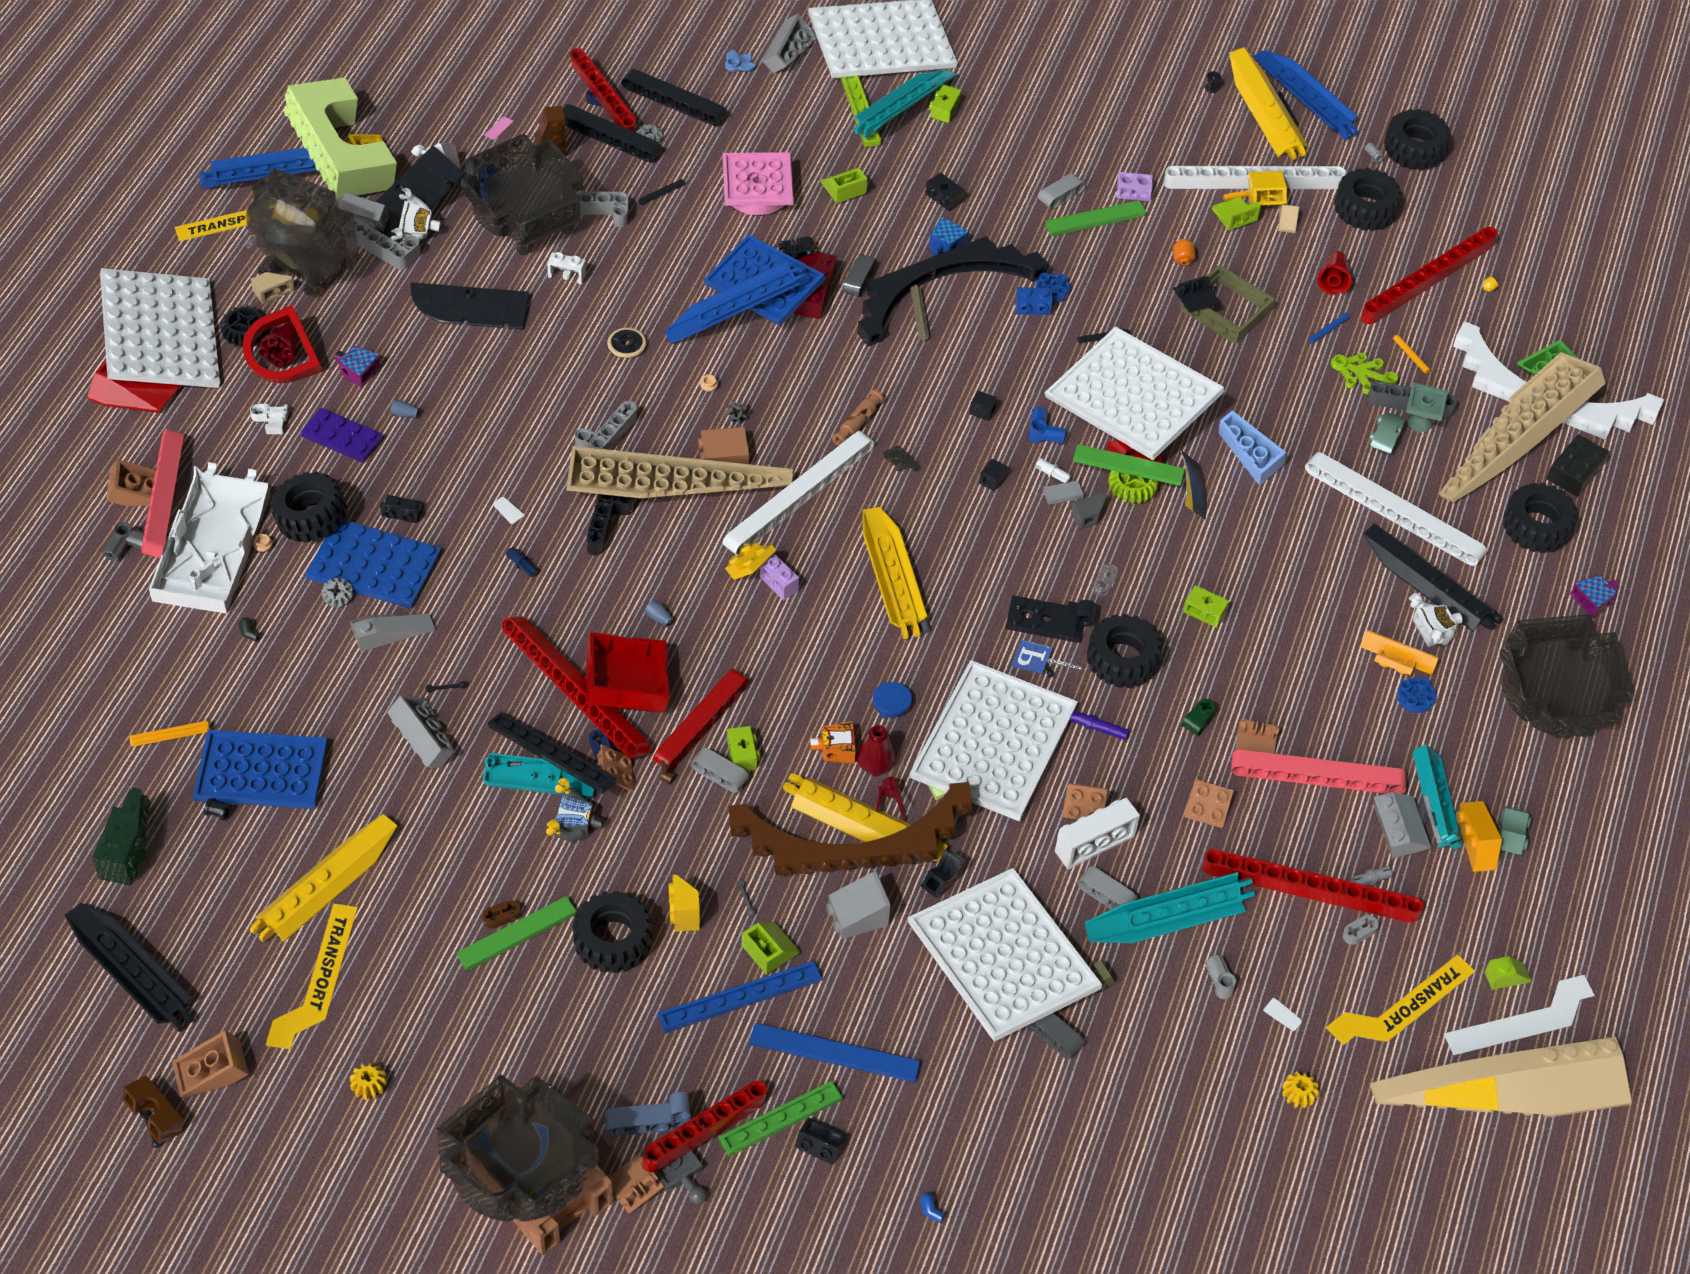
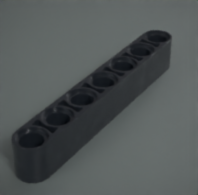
M631 69L621 80V84L626 90L712 126H718L728 114L726 108L718 103L636 69Z
M565 104L562 108L565 127L649 163H652L662 152V146L655 140L571 104Z

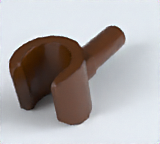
M662 760L660 764L663 773L660 780L670 785L671 779H675L676 774L668 771L665 761Z

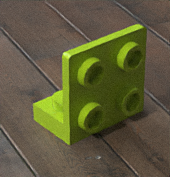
M1237 197L1213 205L1212 210L1229 231L1257 221L1261 206L1258 202L1247 205L1241 197Z

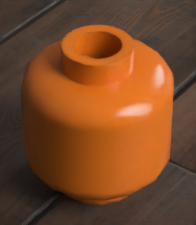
M1188 239L1178 240L1173 246L1174 261L1182 266H1187L1196 258L1194 244Z

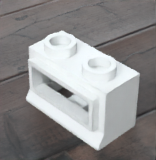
M556 252L551 253L547 262L549 278H552L557 268L564 270L563 279L565 280L570 279L572 272L579 273L578 284H582L587 273L585 259H581L578 256H567Z

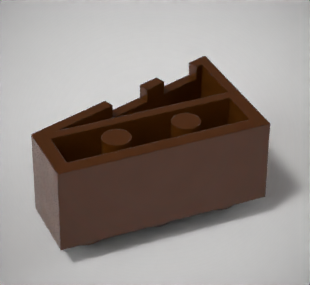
M562 105L544 108L538 131L535 133L534 142L530 146L533 161L567 157L565 118Z

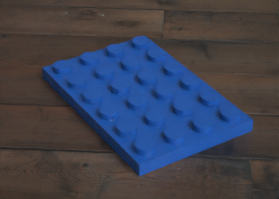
M748 234L703 281L708 287L721 292L786 261L791 270L799 266H805L806 273H809L811 278L809 282L803 285L800 284L749 308L781 326L826 278L823 273Z
M344 520L341 526L338 525V529L335 532H331L330 536L324 539L305 575L307 579L321 583H327L330 578L340 577L350 583L352 592L412 609L442 551L437 546Z
M208 730L193 792V800L207 802L209 798H213L219 803L315 809L328 740L324 737Z

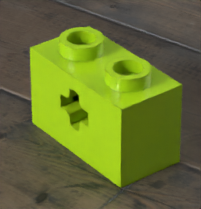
M942 85L940 91L937 90L935 94V100L930 103V118L949 123L960 103L961 90Z
M1195 585L1185 601L1183 612L1217 628L1226 614L1229 601Z
M751 727L727 729V744L731 762L740 766L745 771L756 770L757 761H760V754L758 749L755 750L754 745H757L756 735L751 732Z

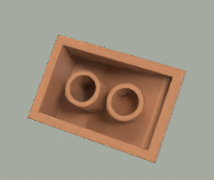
M117 459L109 472L106 501L123 506H149L156 470Z
M225 1030L172 1061L179 1094L182 1099L232 1085L249 1075L240 1039Z

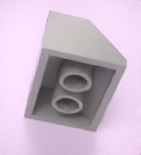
M1391 792L1374 797L1375 811L1392 859L1431 849L1412 796Z

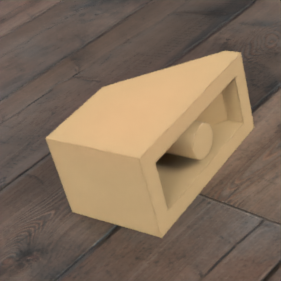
M266 272L251 279L253 292L262 304L294 291L291 276Z

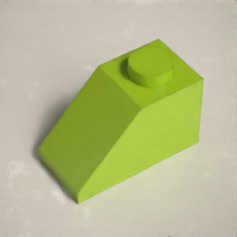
M1510 956L1490 960L1484 972L1492 990L1531 982L1524 963Z

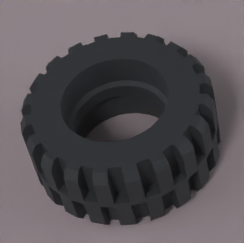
M1408 109L1406 112L1398 113L1390 121L1384 140V147L1388 156L1393 158L1392 160L1396 164L1399 163L1400 166L1404 168L1409 167L1411 170H1424V168L1428 170L1433 168V166L1439 165L1444 160L1451 140L1450 128L1435 113L1432 114L1427 110L1421 111V109ZM1412 138H1418V139H1421V140H1423V141H1417V140H1414V139H1412Z
M1359 168L1355 171L1352 170L1344 175L1339 182L1334 200L1335 211L1341 220L1344 219V222L1347 225H1352L1353 228H1361L1364 231L1367 229L1375 231L1377 228L1380 230L1385 228V226H1389L1395 220L1402 199V191L1392 176L1389 177L1387 173L1379 172L1378 169L1370 170V168H1365L1362 170ZM1360 197L1371 198L1377 202L1366 201Z
M304 472L302 475L297 474L292 479L285 480L283 485L278 486L277 492H274L270 502L271 512L280 532L288 539L296 542L303 541L307 543L311 540L318 541L320 540L319 538L330 536L331 532H335L338 529V525L341 526L347 513V504L339 484L334 478L319 472ZM318 503L316 506L310 509L300 511L303 507L307 505Z
M1531 483L1529 486L1524 485L1520 489H1516L1513 495L1510 496L1503 515V527L1506 529L1507 535L1511 536V540L1515 544H1520L1519 547L1527 548L1531 552L1539 551V553H1546V551L1553 552L1556 549H1561L1569 542L1577 524L1578 512L1575 503H1572V498L1569 495L1566 496L1565 491L1562 489L1558 490L1553 485L1547 486V483H1540V485ZM1528 513L1543 514L1553 523L1536 521Z
M1116 614L1112 615L1110 619L1108 617L1102 619L1101 622L1095 625L1094 630L1090 634L1087 662L1090 665L1091 671L1096 673L1100 680L1104 679L1106 684L1116 685L1115 687L1121 688V686H1126V688H1132L1133 685H1136V687L1143 685V681L1148 682L1155 675L1159 666L1163 648L1159 633H1156L1153 625H1148V621L1145 619L1140 620L1135 615L1131 617L1128 614H1122V616ZM1116 644L1129 645L1135 648L1140 655L1131 658L1121 657L1113 653L1109 647Z
M606 891L601 892L600 896L596 894L591 896L589 902L587 900L581 904V909H577L575 919H573V941L576 953L580 955V959L584 963L589 962L590 968L594 970L600 968V972L607 973V970L612 971V973H618V970L622 969L625 972L630 970V966L636 967L640 964V958L642 960L645 959L648 955V950L651 949L653 939L652 918L648 913V908L644 904L641 905V900L637 897L631 898V894L626 892L623 895L619 891H613V893H607ZM608 922H619L632 930L630 935L617 942L603 941L594 935V931L599 926Z

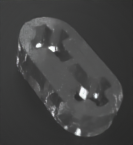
M1106 564L1102 567L1094 586V591L1097 595L1107 596L1111 592L1118 576V568L1115 565Z

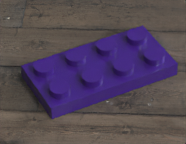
M321 407L301 431V437L362 463H365L384 439L382 433Z

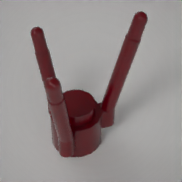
M886 777L882 781V786L878 787L879 794L876 811L880 810L883 794L889 798L896 797L902 819L905 821L907 818L898 780L895 777Z

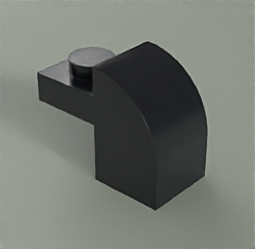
M951 849L945 850L937 867L928 871L921 887L935 898L945 894L960 876L958 872L965 860Z

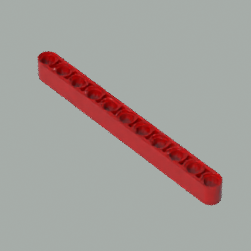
M1493 227L1483 228L1366 302L1361 315L1362 322L1368 325L1376 323L1492 249L1498 234L1497 230Z
M508 617L503 620L502 629L504 633L628 758L641 757L649 753V742L614 707L587 704L586 678L525 617Z
M1216 849L1208 850L1202 863V869L1208 875L1221 877L1238 872L1237 881L1252 878L1253 883L1250 885L1408 923L1418 921L1423 909V902L1413 896Z

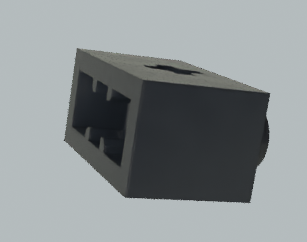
M940 172L926 182L925 194L950 212L964 202L965 189Z

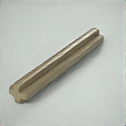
M914 285L910 290L918 338L921 341H925L929 338L921 288L918 285Z

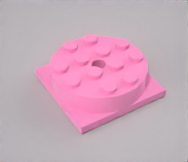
M790 152L723 153L725 206H732L747 215H769L780 210L785 205H793Z

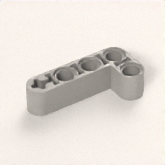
M568 191L561 196L562 211L565 214L613 215V224L615 226L624 227L628 224V195L624 192Z
M360 222L353 226L354 241L357 245L397 269L407 268L421 255L420 241L415 236H409L401 243H397L366 223Z
M632 401L623 402L597 433L586 428L578 429L575 432V446L612 450L636 423L637 405Z

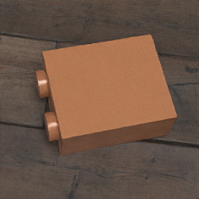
M745 427L701 431V438H698V448L702 449L700 459L749 464Z

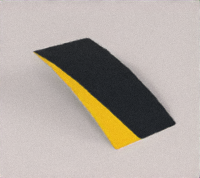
M1181 450L1186 471L1187 492L1185 505L1202 519L1206 520L1207 494L1201 465Z

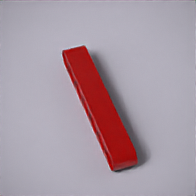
M580 48L573 49L570 52L572 67L592 94L598 99L614 123L636 132L637 125L633 114L584 50Z
M733 668L729 670L656 750L653 761L661 766L660 761L664 760L668 771L673 770L744 692L750 679Z
M753 1081L648 1145L643 1152V1169L649 1173L657 1172L760 1108L765 1101L767 1086L761 1081ZM649 1157H654L656 1160H651Z

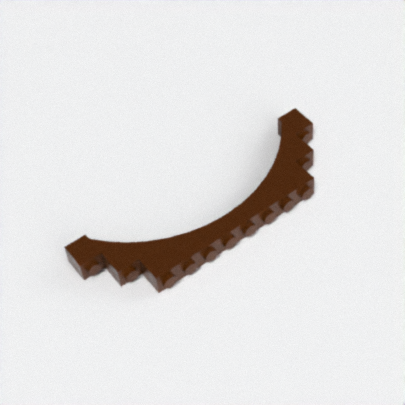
M969 782L949 784V790L938 804L917 822L889 836L855 844H827L804 840L769 825L749 809V804L731 805L728 808L731 836L744 837L751 835L753 856L764 857L773 854L775 875L789 876L795 873L809 874L815 871L829 872L835 869L850 870L855 867L870 868L875 865L890 866L895 863L910 864L915 861L930 862L937 859L936 838L955 836L953 814L965 815L971 813L972 800Z

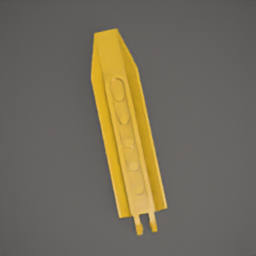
M1245 48L1230 52L1235 85L1277 157L1279 158L1286 152L1291 160H1295L1296 153L1294 150L1296 149L1301 157L1306 156L1304 147H1308V144L1264 71Z
M881 507L864 509L863 537L890 624L900 627L903 639H908L909 633L906 626L911 625L914 637H920L918 624L927 618V613L900 529Z
M792 773L789 776V780L793 784L786 782L783 785L785 792L795 796L791 808L863 842L889 836L911 825L881 810L877 812L875 807L810 777L804 780L801 776ZM936 839L937 859L932 861H939L948 845Z
M382 814L350 836L255 917L258 920L251 926L250 931L253 934H257L267 926L259 935V939L262 942L275 933L285 942L377 862L397 825Z

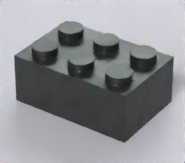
M1577 434L1551 465L1546 479L1578 497L1604 466L1610 451Z

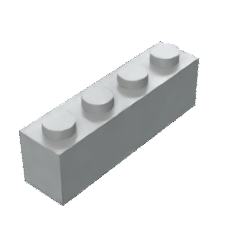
M799 14L790 17L782 24L763 63L772 73L785 68L797 55L802 53L806 47L817 39L816 33Z
M400 695L387 712L392 719V723L400 729L402 736L408 740L413 751L420 756L422 763L426 767L442 768L453 754L454 749L446 734L440 732L442 728L440 723L433 719L435 714L432 709H428L427 705L429 702L427 698Z

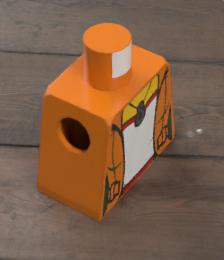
M853 722L823 726L821 728V738H810V750H822V759L824 761L854 764Z

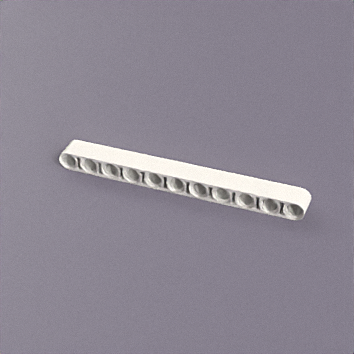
M1169 166L1166 168L1163 184L1170 189H1249L1248 172L1282 171L1287 189H1337L1341 178L1346 175V171L1339 166Z
M861 431L854 433L724 537L723 545L735 555H739L740 549L744 545L756 543L869 453L874 446V441Z
M1321 452L1315 453L1305 465V469L1310 475L1470 566H1476L1487 553V549L1482 543Z

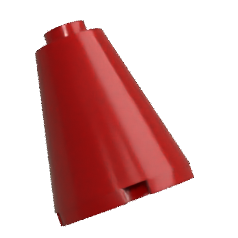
M1333 252L1319 271L1317 281L1319 288L1323 292L1336 295V293H1345L1350 288L1352 276L1347 257L1343 252Z

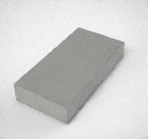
M1078 481L1043 487V493L1048 505L1083 499L1084 496Z

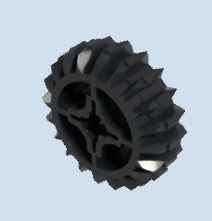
M241 305L240 308L234 307L233 311L228 310V313L224 314L223 319H221L220 329L224 340H227L228 344L232 343L234 347L239 345L242 348L247 330L258 319L266 316V313H263L262 309H257L256 306L251 308L249 305L247 307ZM269 329L259 335L255 341V346L257 342L261 343L262 339L267 336Z

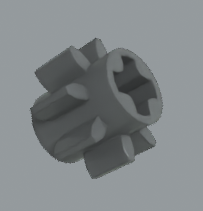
M733 399L731 406L726 405L729 411L725 415L731 417L730 421L737 419L740 422L741 416L746 417L743 411L747 409V406L743 407L741 405L742 400L739 403H735ZM734 407H736L737 410L740 409L738 415H736L735 412L732 413Z

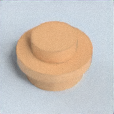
M708 374L701 379L700 387L705 391H713L718 387V381L715 376Z
M259 534L253 541V547L260 552L267 551L272 547V539L266 534Z

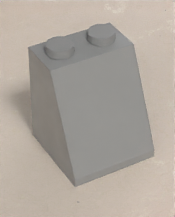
M875 871L830 894L826 910L828 915H832L834 919L833 927L835 932H839L841 939H845L888 926L890 903Z

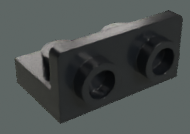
M387 495L385 502L380 504L381 516L418 523L424 508L423 501Z
M809 1117L799 1130L795 1148L833 1165L848 1135Z

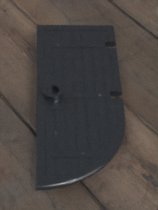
M432 145L376 201L385 205L389 214L384 231L376 230L387 237L396 236V233L391 231L399 228L404 202L407 201V199L399 198L400 194L406 195L402 189H410L411 194L421 199L431 209L451 189L448 183L451 181L455 185L465 174Z
M411 282L410 291L414 304L430 319L447 324L463 325V320H467V325L503 328L505 323L508 324V329L523 330L529 296L527 291Z

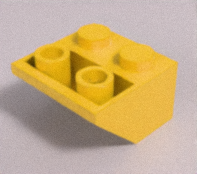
M1282 171L1248 172L1249 204L1258 202L1260 206L1287 204V187Z
M673 875V883H669L670 924H674L675 932L699 931V892L678 875Z

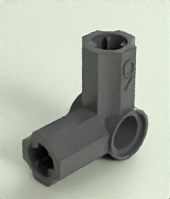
M127 522L117 523L114 527V534L102 551L103 555L109 560L115 561L119 560L128 545L141 549L144 532L131 528Z

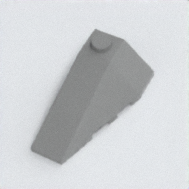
M429 614L366 615L349 620L360 652L435 631Z

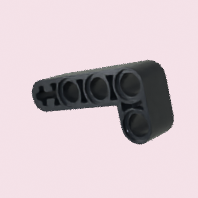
M598 494L587 533V551L590 555L597 556L603 553L613 515H630L633 513L634 497Z

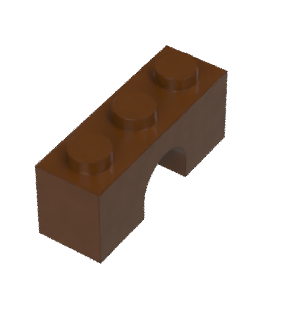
M145 1075L124 1086L122 1100L134 1115L144 1110L155 1113L148 1118L147 1131L159 1145L182 1133L184 1122L182 1114L173 1108L169 1098L162 1095L154 1081H151Z

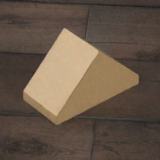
M1279 205L1278 231L1296 232L1298 206Z

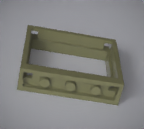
M1218 265L1207 275L1210 278L1208 286L1211 288L1215 283L1219 282L1260 307V309L1241 327L1208 307L1189 313L1181 302L1180 310L1234 344H1237L1273 310L1275 298L1223 266Z

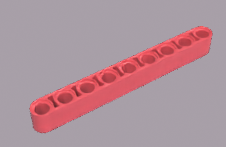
M169 429L164 430L161 439L141 553L157 558L161 557L165 545L184 434Z
M1236 750L1232 753L1231 772L1237 776L1378 793L1395 792L1403 794L1406 792V772L1399 768L1247 750Z

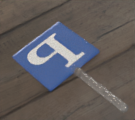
M1021 640L1011 664L1012 667L1040 674L1043 673L1047 662L1082 670L1081 666L1049 659L1052 647Z

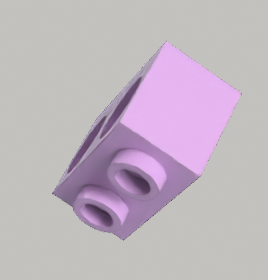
M1119 172L1116 198L1150 201L1152 175Z
M775 554L760 566V578L783 600L798 592L799 577Z

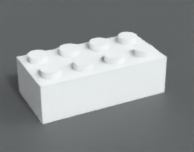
M1127 797L1122 800H1116L1104 809L1099 808L1093 814L1087 817L1083 816L1075 823L1061 827L1058 832L1055 853L1065 867L1070 869L1135 837L1140 815Z

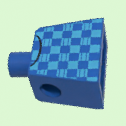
M941 217L930 234L929 250L931 254L937 255L939 252L944 253L967 244L969 231Z

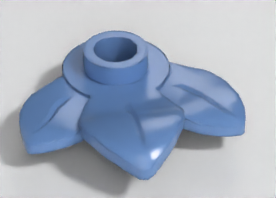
M731 50L726 54L725 68L728 71H749L755 68V64L751 62L750 53L738 55L736 51Z

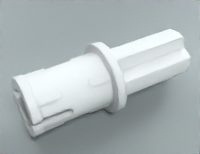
M1040 458L1036 464V468L1048 474L1050 478L1054 477L1063 483H1068L1071 479V476L1059 469L1058 465H1053L1043 458Z

